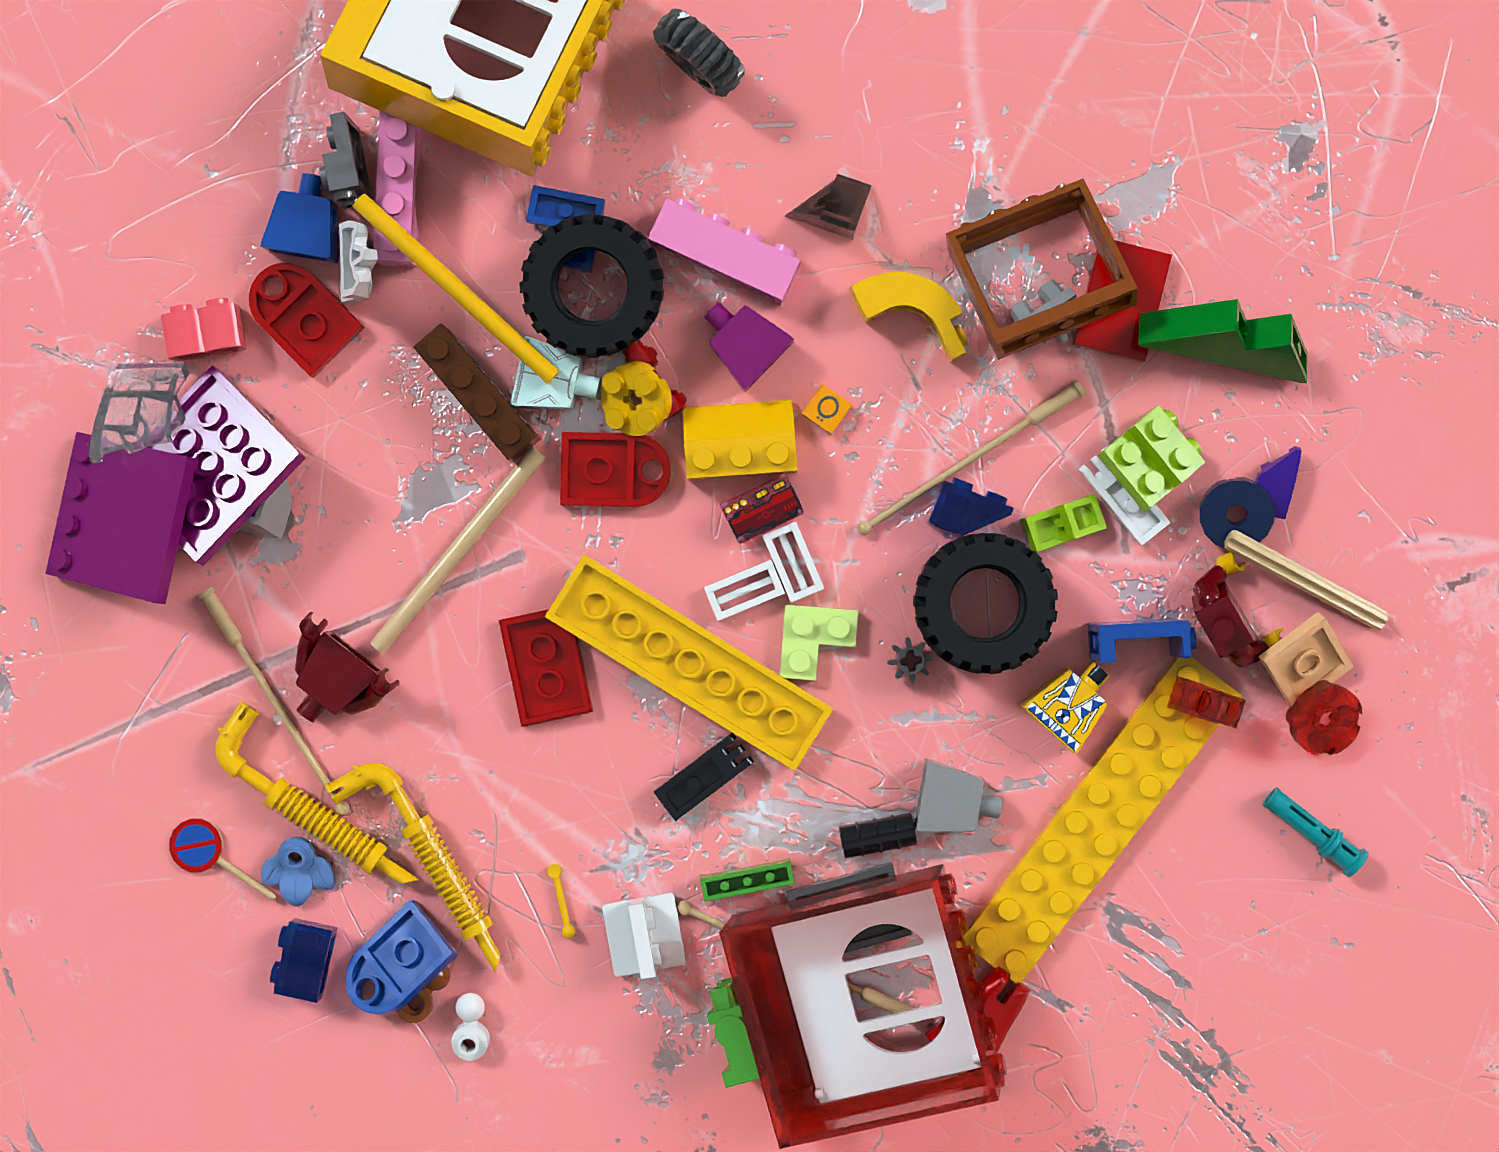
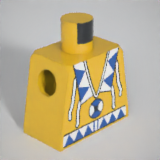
M1094 662L1080 677L1070 669L1064 668L1019 705L1071 752L1077 754L1107 708L1108 703L1096 691L1110 676Z

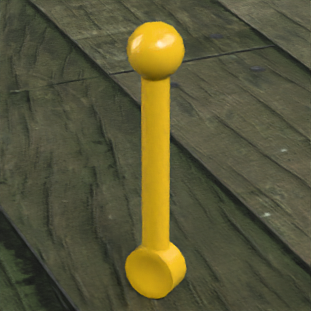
M556 863L548 867L547 873L553 878L563 922L561 934L564 938L571 939L575 935V928L570 925L560 880L562 867Z

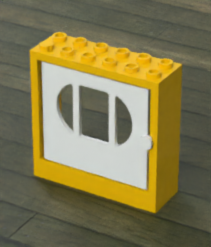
M348 0L320 54L329 89L533 177L538 166H545L551 152V146L548 144L553 134L560 135L567 115L564 114L568 103L575 104L582 88V83L579 81L584 71L590 73L597 57V52L594 50L599 40L602 42L606 41L612 27V21L609 19L614 10H621L625 0H558L557 3L548 0H514L552 17L532 58L523 56L452 25L450 22L461 0ZM450 38L517 67L523 70V72L512 78L498 81L473 77L462 71L451 60L446 51L444 39Z

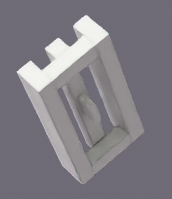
M796 521L762 535L791 603L824 589ZM792 531L813 579L815 584L813 586H807L788 542L786 533ZM779 537L801 591L794 593L772 539Z
M772 560L704 587L717 621L785 594ZM768 569L770 576L716 598L714 591ZM771 583L775 586L773 591L721 611L719 605Z

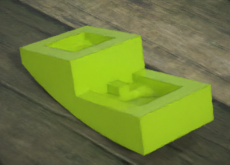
M1096 494L1020 519L1030 550L1036 552L1107 528Z

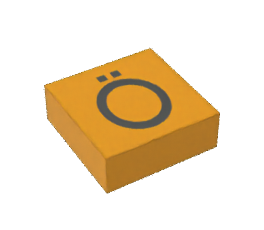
M822 384L801 414L832 435L852 404Z

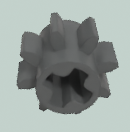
M906 637L905 646L901 649L896 645L891 646L897 654L895 659L888 660L887 664L897 665L899 668L895 673V678L899 679L906 673L909 674L910 682L915 683V674L921 672L924 675H929L928 670L924 668L925 661H931L934 658L931 655H924L922 653L926 645L925 642L922 641L917 647H914L910 638ZM908 650H912L913 655L920 657V662L914 663V669L909 670L907 665L900 663L901 658L906 657Z

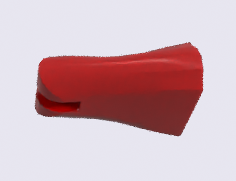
M1000 966L989 972L965 997L984 1066L968 1070V1072L983 1081L990 1069L998 1050L1030 993L1026 986L1018 982L1011 986L1001 1001L997 1000L996 996L1010 978V974ZM943 1016L924 1034L930 1041L941 1031L945 1017Z

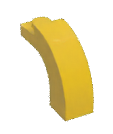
M886 272L873 275L850 286L849 291L865 323L890 311L909 310L921 315L930 323L950 362L962 357L966 353L964 346L968 345L967 338L960 325L953 326L951 322L959 318L963 311L955 299L934 281L908 272Z

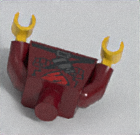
M1229 552L1218 556L1217 565L1213 566L1195 583L1192 603L1194 613L1220 658L1229 656L1236 666L1247 667L1260 661L1258 656L1280 640L1279 633L1283 632L1284 629L1278 628L1262 637V640L1258 639L1225 581L1227 576L1244 571L1246 568L1245 562L1237 565L1235 554Z

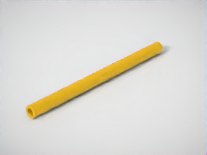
M362 194L355 201L352 207L547 385L560 372L559 369L367 194Z

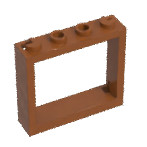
M1084 178L1068 185L1062 183L1053 191L1040 196H1029L1018 205L1005 210H994L983 219L973 223H962L960 228L946 233L948 252L998 360L1137 305L1138 288ZM1078 209L1113 283L998 328L965 254Z

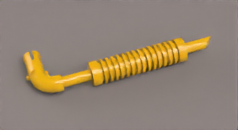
M243 701L238 703L239 705L224 727L219 726L217 729L220 731L215 745V755L220 767L234 779L237 776L267 795L263 802L265 806L271 810L276 808L275 812L277 814L282 812L281 816L283 818L288 816L287 820L289 822L294 820L295 826L300 824L301 830L306 828L307 834L313 833V838L319 837V842L325 841V846L331 845L330 849L333 851L337 849L336 853L339 855L343 853V858L350 857L348 861L351 863L356 861L354 865L357 867L362 865L361 870L371 875L375 868H377L399 884L419 880L384 856L388 850L387 846L381 842L376 844L375 838L370 840L369 834L364 836L363 830L358 832L357 826L352 828L351 822L345 823V818L339 819L340 815L337 813L333 815L334 811L331 809L327 811V806L324 805L321 808V802L318 801L315 804V798L312 797L309 800V794L303 795V790L297 791L298 787L295 785L291 787V782L281 777L274 783L246 764L247 760L238 754V750L244 743L241 739L260 712L255 708L251 709V706Z
M369 762L357 766L355 763L352 765L354 769L336 780L325 784L329 794L340 787H344L342 791L331 797L336 805L363 788L369 790L376 785L380 786L385 795L389 793L408 825L400 830L405 840H410L407 844L414 846L411 849L412 852L417 851L418 854L415 857L416 859L421 858L419 864L425 865L422 868L423 871L428 870L429 873L426 876L433 878L430 880L431 884L436 883L434 889L440 890L437 894L439 897L443 895L442 903L447 902L445 908H450L451 911L448 913L450 916L454 914L453 921L459 922L456 924L457 928L462 927V930H460L461 935L465 941L473 937L475 938L496 973L501 953L486 930L494 923L488 914H483L486 912L485 908L480 909L482 903L476 902L479 899L477 895L473 897L472 894L475 891L473 889L469 890L471 884L465 883L468 880L466 876L461 877L464 873L462 870H457L460 868L459 864L454 865L456 859L450 858L453 855L451 851L447 853L446 850L449 847L447 845L443 846L445 841L444 839H439L441 836L440 832L435 833L438 830L437 827L432 828L431 825L434 822L430 815L427 814L421 818L419 817L401 786L404 782L394 769L382 763Z

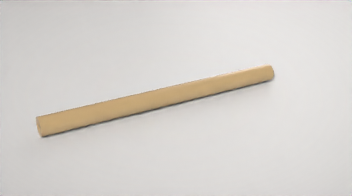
M533 446L528 450L373 638L370 644L382 654L386 653L546 459L542 453Z

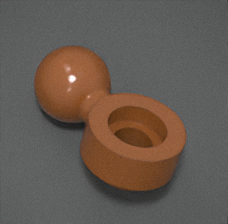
M446 966L416 995L422 1003L419 1009H413L408 1003L401 1010L397 1011L398 1016L408 1023H418L430 1014L433 1008L431 993L447 986L450 981L449 968Z

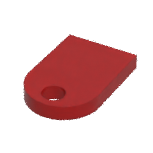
M286 262L271 265L261 271L251 285L249 306L254 319L312 378L365 328L310 271L300 265ZM279 277L283 282V290L278 296L269 297L265 291L266 282L270 278Z
M562 432L560 505L640 507L656 501L668 487L671 477L670 460L664 448L653 438L646 435L631 436L625 433ZM650 460L660 462L663 467V474L656 481H648L642 474L644 464Z

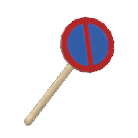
M191 818L181 822L173 830L169 840V851L173 861L180 868L189 872H203L212 868L217 863L270 900L276 898L272 891L220 857L223 851V839L219 829L212 822L202 818Z

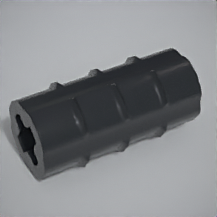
M911 813L891 815V817L881 819L874 818L870 821L839 826L845 859L856 856L864 857L866 854L882 853L892 849L900 850L903 847L917 845Z

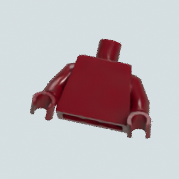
M309 612L300 622L301 636L297 645L295 671L299 677L295 684L308 695L296 710L308 721L314 723L325 708L334 715H339L343 712L353 715L374 708L386 694L399 686V680L392 684L387 682L385 673L389 671L388 668L380 670L333 631L323 632L320 636V633L328 625L326 619H323L319 625H316L311 619L313 612Z

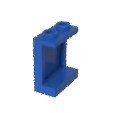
M1182 619L1088 623L1089 659L1100 663L1116 662L1115 639L1169 637L1170 656L1191 658V650L1196 649L1195 628L1190 627L1189 620Z

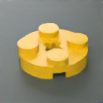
M641 361L627 362L617 366L603 376L601 404L605 413V421L611 429H619L621 432L631 436H643L658 429L663 420L668 418L672 406L670 388L664 378L660 379L652 371L655 368L650 364ZM632 390H635V395L642 399V403L637 406L632 403L630 398Z

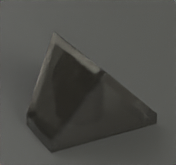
M837 173L834 181L785 216L853 240L872 185Z

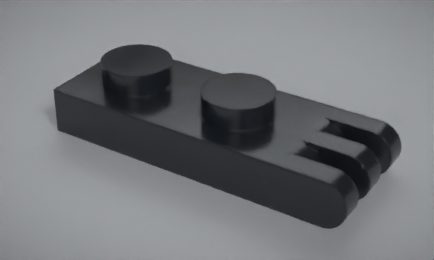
M734 733L727 735L654 790V794L675 821L754 762L751 756L745 757L739 764L736 762L735 758L746 750L742 744L730 752L727 750L726 746L732 744L737 738Z

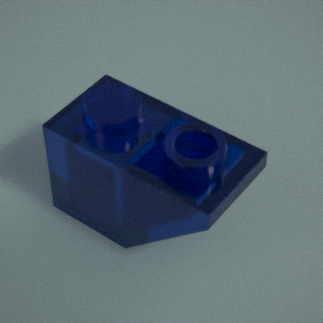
M953 477L951 483L947 481L942 482L926 523L958 536H963L1010 516L1014 508L1006 505L1008 500L1006 497L987 491L986 495L982 496L972 492L973 484Z

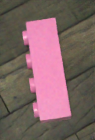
M666 198L648 237L650 245L776 303L783 304L800 267L801 260L795 257L796 251L779 243L776 244L775 248L762 242L763 236L752 230L743 228L741 233L728 227L730 222L717 214L710 213L709 217L697 213L695 212L697 207L684 199L676 198V201L673 202Z

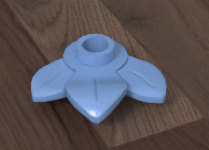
M303 837L286 839L281 844L278 854L265 861L261 871L262 883L264 885L279 884L280 893L284 900L294 907H299L308 899L312 892V887L332 890L335 883V876L330 862L316 855L312 844ZM290 853H299L302 859L295 860L290 856Z

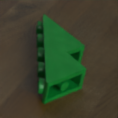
M1238 299L1140 313L1138 345L1141 347L1298 383H1307L1308 352L1292 313L1247 320Z

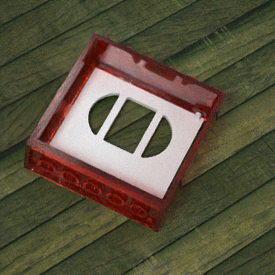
M944 864L735 914L730 917L719 931L779 1149L999 1101L1001 1087L1005 1086L1004 1075H1007L1006 1063L1003 1054H996L994 1039H997L995 1023L992 1016L986 1018L984 1003H987L985 987L982 981L976 982L974 967H977L975 951L972 945L966 946L964 931H967L966 918L962 909L956 910L954 895L958 894L956 882L952 873L946 874ZM875 925H899L915 932L924 940L920 944L848 961L843 959L845 949L850 941L861 931ZM924 955L930 956L942 998L941 1003L865 1021L858 1020L846 974ZM939 1016L945 1017L941 1031L930 1043L909 1052H893L880 1048L864 1036L866 1033ZM981 1067H982V1069H980V1070H975V1071H972V1072H966V1073H962V1074H958V1075H953V1076L944 1077V1078H940V1079H935V1080H931V1081H926V1082H922V1083H918V1084H913V1085H909V1086H904V1087L895 1088V1089H891V1090H886V1091H882V1092H878V1093H873V1094H869V1095H864V1096H860V1097H855V1098L846 1099V1100H842V1101H838V1102H833V1103H829V1104L820 1105L821 1103H826V1102H830V1101H835V1100H839V1099H843V1098H848V1097H852V1096H857V1095H861V1094H866V1093H870V1092H875V1091H879V1090H883V1089H888V1088H892V1087H897V1086H901V1085H906V1084H910V1083H915V1082H919V1081H923V1080H928V1079H932V1078H937V1077H941V1076H946V1075L955 1074V1073H959V1072L968 1071V1070L977 1069V1068H981Z

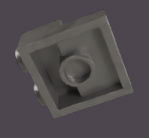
M345 112L330 114L332 126L326 128L330 147L337 151L322 154L324 166L319 167V172L324 189L329 188V191L334 196V201L341 203L343 209H351L355 201L362 194H367L371 199L373 195L359 127Z

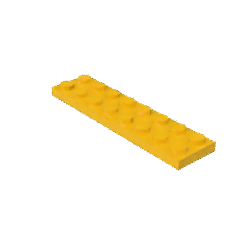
M583 554L545 615L552 622L794 771L833 711V708L586 554Z

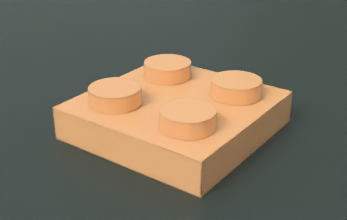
M1319 612L1315 613L1258 656L1287 704L1295 711L1354 667L1327 619Z

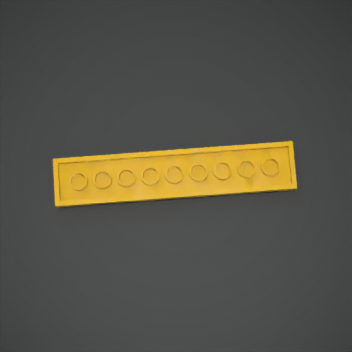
M1175 657L959 938L960 941L993 967L997 968L1000 966L1010 974L1009 979L1014 983L1022 982L1221 724L1195 713L1203 688L1206 687L1231 697L1232 701L1228 713L1242 695L1193 657ZM1205 689L1197 713L1223 721L1230 698ZM1208 694L1224 700L1219 717L1203 712Z

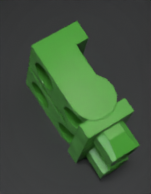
M739 975L720 980L716 983L717 987L709 991L714 1007L708 1012L707 1018L709 1025L716 1024L714 1029L715 1037L724 1046L729 1065L721 1074L725 1088L761 1079L773 1062L759 1014L755 1006H753L757 1002L754 991L744 992Z

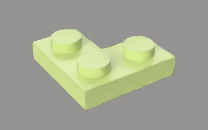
M785 605L780 676L789 679L816 681L819 644L856 646L858 610Z

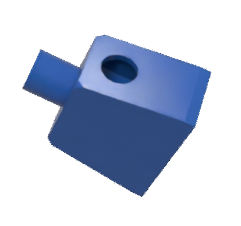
M302 173L298 193L280 191L278 193L260 247L272 253L337 264L338 207L333 200L320 197L322 190L320 176Z

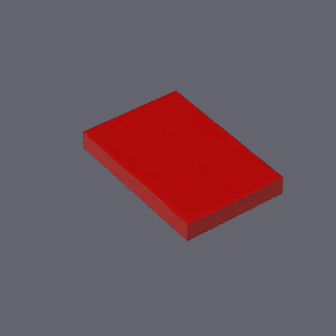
M1114 240L1138 288L1137 305L1077 328L1072 345L1145 362L1149 348L1138 345L1140 313L1158 311L1172 254ZM1097 249L1085 294L1113 283Z
M548 610L499 620L521 727L594 711L578 637L546 618L545 615Z

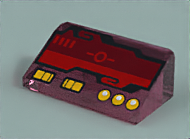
M786 473L720 504L739 544L745 543L804 513L803 507Z

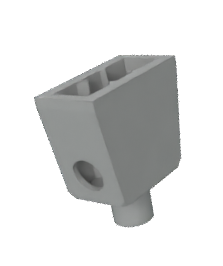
M925 758L914 821L915 830L920 832H974L977 828L979 815L999 819L1002 809V797L983 794L984 779L982 777Z

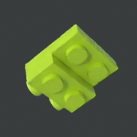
M1159 405L1142 416L1098 454V457L1143 512L1151 509L1174 487L1184 482L1205 463L1200 456L1202 449L1198 442L1192 438H1185L1177 428L1179 422L1176 415L1170 410H1163Z

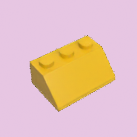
M792 399L696 406L683 409L687 480L797 473Z

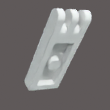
M1096 455L1090 459L1091 464L1098 471L1095 475L1086 465L1078 469L1139 546L1144 545L1171 523L1156 504L1151 509L1143 512Z

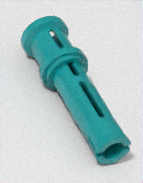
M1278 787L1274 788L1263 801V807L1269 809L1291 828L1317 847L1318 855L1322 858L1328 857L1343 869V874L1349 878L1358 872L1369 855L1367 850L1364 848L1359 850L1343 837L1344 833L1340 829H1330L1307 810L1280 791Z

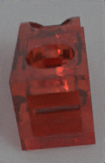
M1177 676L1167 708L1237 729L1246 700Z

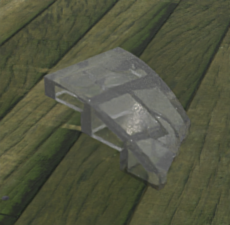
M186 362L121 363L117 365L104 390L95 417L88 455L91 463L102 462L104 454L125 449L130 454L148 446H157L174 440L186 420L177 397L179 390L190 374Z

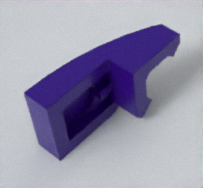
M1297 446L1289 449V453L1271 463L1268 461L1261 465L1262 471L1257 473L1255 482H1258L1269 493L1274 506V517L1286 519L1302 452L1301 448Z

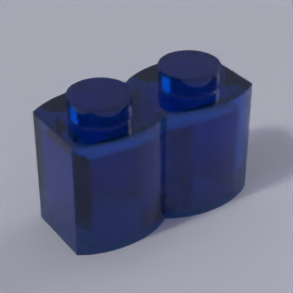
M298 918L289 921L288 926L283 925L278 939V947L283 948L280 962L275 961L270 975V983L275 984L273 994L314 1003L322 999L338 927Z

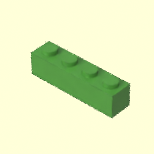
M790 859L700 877L704 902L795 884Z

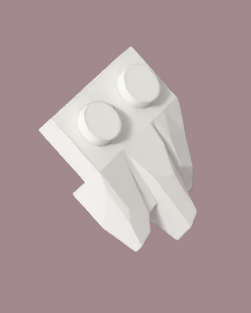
M348 220L340 223L338 230L341 303L355 304L369 299V294L372 290L371 271L378 257L377 250L371 249L367 225Z

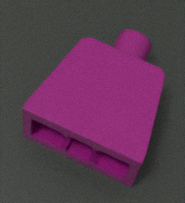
M718 302L704 316L718 331L709 341L710 346L745 392L794 343V338L746 305L733 316Z

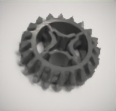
M671 9L667 15L660 19L657 23L658 26L653 31L655 42L665 52V55L684 73L696 81L702 88L720 97H726L731 90L733 91L738 86L739 80L745 74L743 64L733 53V50L715 32H712L705 24L698 21L696 17H692L688 12L681 9Z

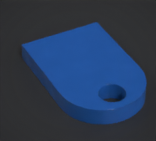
M410 899L352 956L345 977L347 993L355 1006L364 1012L376 1015L395 1013L406 1006L458 956V953L419 903ZM372 980L375 984V993L372 998L365 1000L362 995L363 986L367 981Z

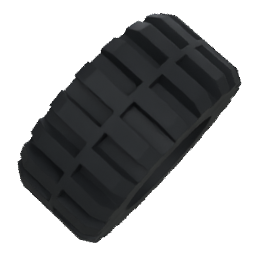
M593 214L569 217L546 229L539 240L534 241L529 248L531 252L527 260L523 261L521 268L523 280L519 282L520 293H523L525 302L522 306L525 315L529 314L533 321L531 326L537 333L547 338L546 342L554 348L559 347L565 350L567 354L573 356L582 355L587 356V358L612 355L630 347L642 338L656 320L660 312L661 301H663L664 297L663 269L659 265L655 249L646 241L647 238L640 231L629 226L630 224L604 215ZM589 250L604 252L612 256L623 268L627 279V294L622 306L609 318L599 321H588L573 315L563 304L558 289L559 276L566 262L576 254Z
M970 534L948 542L928 559L915 584L917 587L915 595H913V606L915 607L916 624L923 635L922 638L941 659L971 673L998 674L1004 670H1013L1022 666V662L1028 658L1032 659L1040 652L1038 650L1043 642L1048 641L1052 634L1050 632L1052 623L1056 622L1058 611H1055V600H1058V594L1051 581L1053 576L1050 569L1044 566L1041 562L1042 558L1036 551H1031L1026 547L1025 543L1018 539H1012L1003 534ZM980 568L994 569L1006 575L1015 585L1019 596V610L1013 624L1002 634L990 638H978L964 632L955 622L950 608V598L956 583L968 572Z

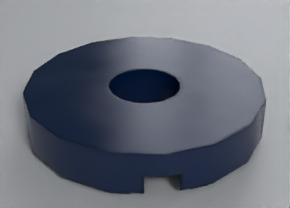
M1236 477V479H1224L1216 482L1205 492L1200 503L1199 520L1204 534L1215 545L1225 548L1224 541L1232 530H1237L1255 541L1261 542L1268 535L1274 523V506L1269 493L1258 482L1246 477ZM1241 505L1247 510V515L1243 520L1233 522L1226 517L1227 510L1231 506Z

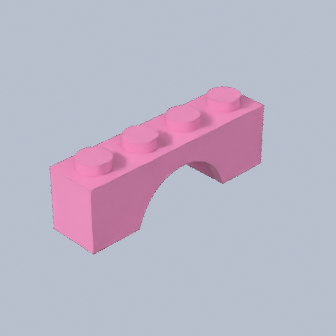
M379 111L375 203L418 241L419 229L416 219L415 192L417 170L422 159L423 129ZM374 227L373 249L377 250L378 264L382 266L417 267L415 263Z

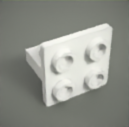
M663 893L603 905L602 910L613 971L616 977L640 973L641 979L656 977L657 970L685 965L686 956L674 893Z

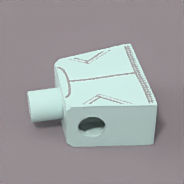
M525 336V339L560 372L547 385L520 360L511 399L512 406L523 409L573 410L577 395L597 399L601 378L581 374L584 363L581 357L567 354L562 349L554 348L547 343Z

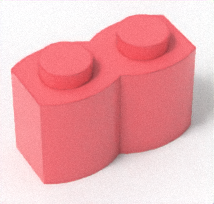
M215 298L207 300V306L193 309L191 304L170 307V313L161 315L168 359L174 362L247 349L239 306L234 302L229 303L228 298Z

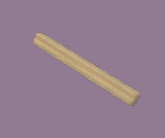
M1232 530L1224 541L1226 550L1375 630H1381L1388 620L1387 612L1237 530Z

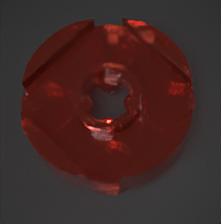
M1320 680L1315 685L1306 689L1296 699L1293 706L1287 710L1285 716L1289 724L1290 734L1300 747L1313 755L1323 753L1333 755L1345 750L1356 739L1360 730V726L1357 723L1359 713L1362 715V706L1359 699L1345 687L1331 683L1328 680ZM1331 712L1328 716L1329 724L1326 726L1322 723L1319 724L1321 717L1325 713Z

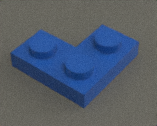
M533 185L526 222L550 227L569 217L593 214L603 215L606 201L602 198ZM589 250L576 254L566 262L563 268L592 273L596 251Z

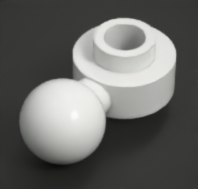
M465 993L456 1002V1013L463 1020V1023L456 1028L452 1036L451 1045L454 1053L459 1058L473 1061L482 1057L486 1052L490 1042V1035L487 1028L478 1022V1019L482 1017L485 1010L483 999L476 993ZM463 1040H473L475 1047H467Z

